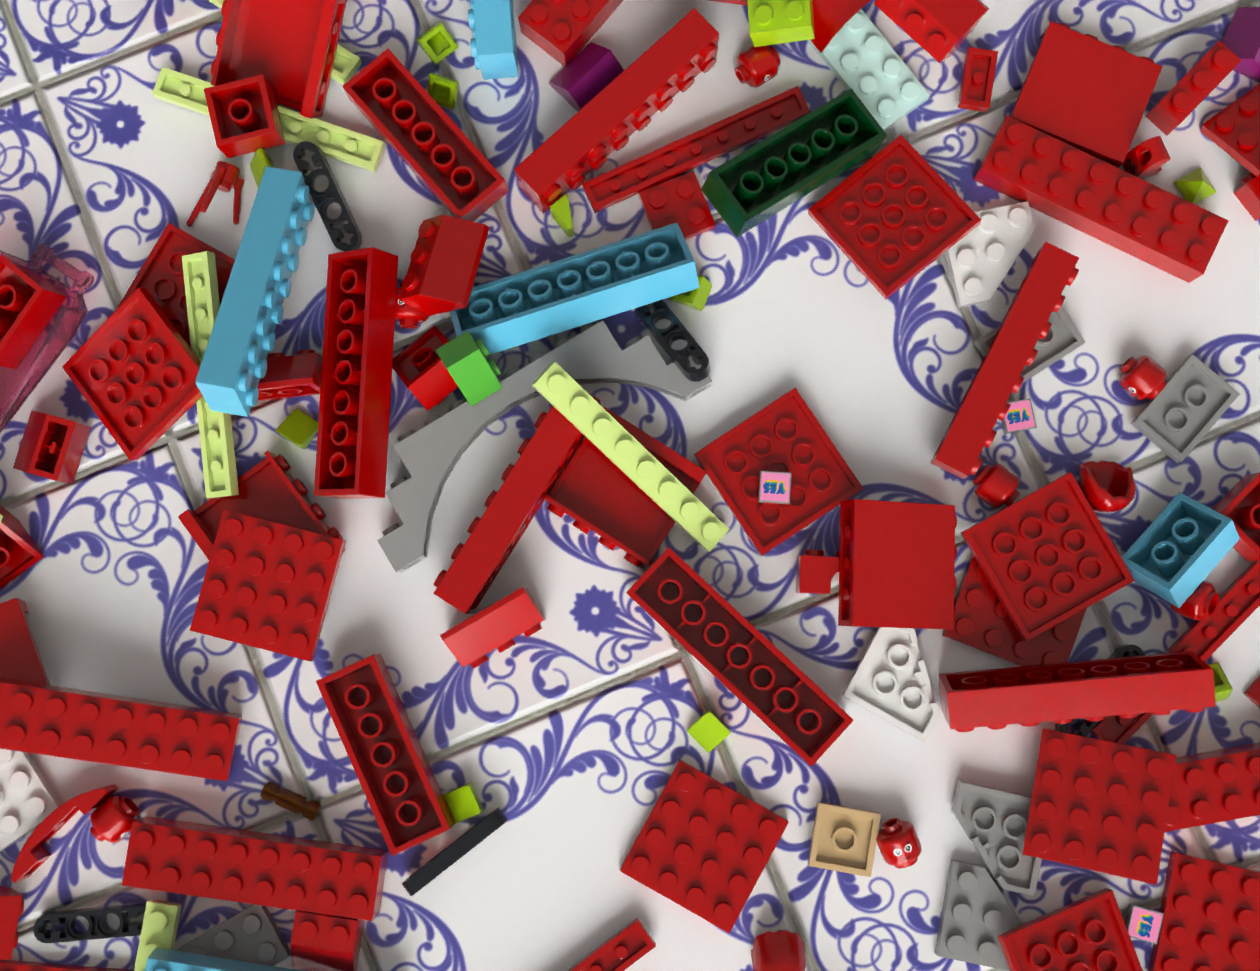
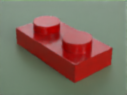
M968 47L965 55L957 108L987 112L989 110L998 51Z

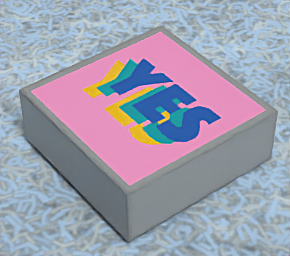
M1031 398L1008 402L1011 406L1001 421L1004 435L1037 428Z
M760 471L758 502L790 504L791 473Z
M1129 903L1125 919L1129 936L1157 945L1164 913Z

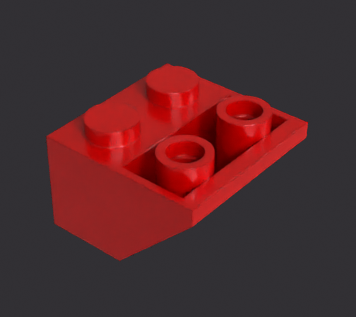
M31 410L13 468L73 485L91 427Z

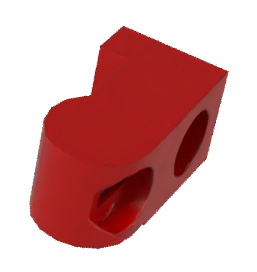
M1156 136L1131 149L1127 153L1122 166L1124 171L1143 180L1158 174L1162 170L1161 166L1171 158L1161 136ZM1131 161L1134 164L1135 171L1132 168Z

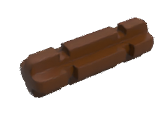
M268 782L264 785L260 794L262 799L269 802L274 800L276 805L296 814L301 812L302 816L309 820H314L318 816L321 809L320 803L313 800L306 801V797L286 788L279 789L280 786L273 782Z

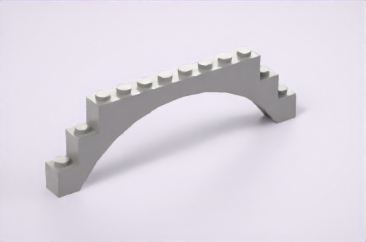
M603 320L599 323L595 321L588 323L580 329V334L572 339L567 336L554 344L555 349L547 354L540 352L528 360L529 364L519 370L518 367L507 371L502 376L503 380L500 381L503 388L472 407L466 398L461 399L450 407V412L443 416H440V414L434 415L424 422L425 427L416 432L414 430L407 431L398 437L399 442L393 446L411 477L407 479L404 476L390 484L392 489L385 492L403 522V525L399 526L396 523L382 532L384 536L377 541L395 572L402 573L427 558L432 519L445 482L462 454L488 426L514 407L541 395L531 384L551 362H556L579 385L618 383L647 387L683 401H687L709 388L712 384L710 376L708 375L704 380L697 382L688 380L671 358L669 359L671 364L666 365L648 335L642 339L640 336L634 337L624 345L626 348L621 350ZM690 355L688 359L691 367L701 368V364L697 365Z

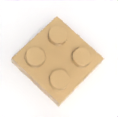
M817 801L807 862L808 866L871 877L881 814L879 812Z

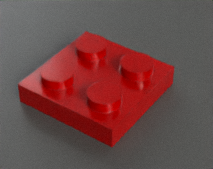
M694 171L638 192L652 230L678 223L686 240L715 229L716 224Z

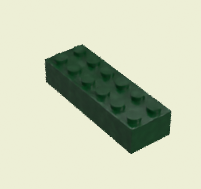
M851 88L710 171L701 190L734 235L739 237L874 154L887 134Z

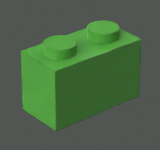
M469 331L436 349L446 369L471 407L503 388L497 379V376L501 374L500 370L492 358L486 361L485 357L490 355L481 339L474 341Z

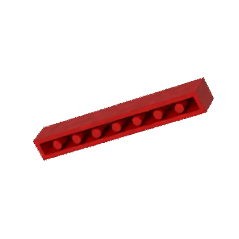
M1045 242L1038 250L930 462L931 464L961 479L967 478L970 473L973 475L977 473L983 461L979 457L983 447H990L997 431L993 430L997 420L1002 421L1011 404L1007 403L1011 392L1016 394L1023 383L1024 377L1020 374L1024 366L1030 367L1038 353V350L1034 347L1039 338L1043 340L1052 325V323L1048 322L1052 311L1057 313L1065 300V296L1061 294L1066 285L1071 286L1079 272V269L1075 268L1079 257L1048 242Z

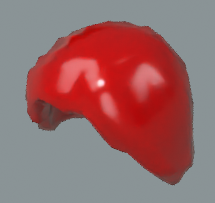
M1102 460L1100 462L1090 461L1079 464L1080 488L1093 510L1100 512L1120 511L1127 507L1135 498L1136 484L1131 467L1125 468L1116 462Z
M788 930L767 931L756 936L753 949L751 950L753 971H805V943L797 932H790Z

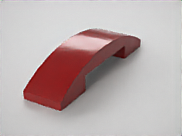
M113 784L83 793L62 804L37 826L22 847L15 862L11 880L16 883L30 877L51 856L44 845L79 810L84 815L93 812L119 788Z

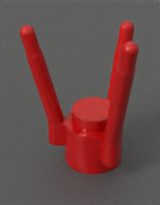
M224 161L217 162L205 190L186 223L188 227L193 225L200 211L203 213L207 211L217 189L223 192H230L231 188H234L233 223L235 225L239 223L241 189L244 180L238 178L240 174L238 167Z

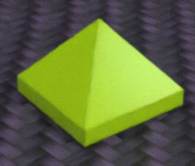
M430 73L427 92L438 105L454 110L456 108L459 82Z
M1201 167L1174 182L1184 200L1193 204H1197L1216 193L1215 188Z

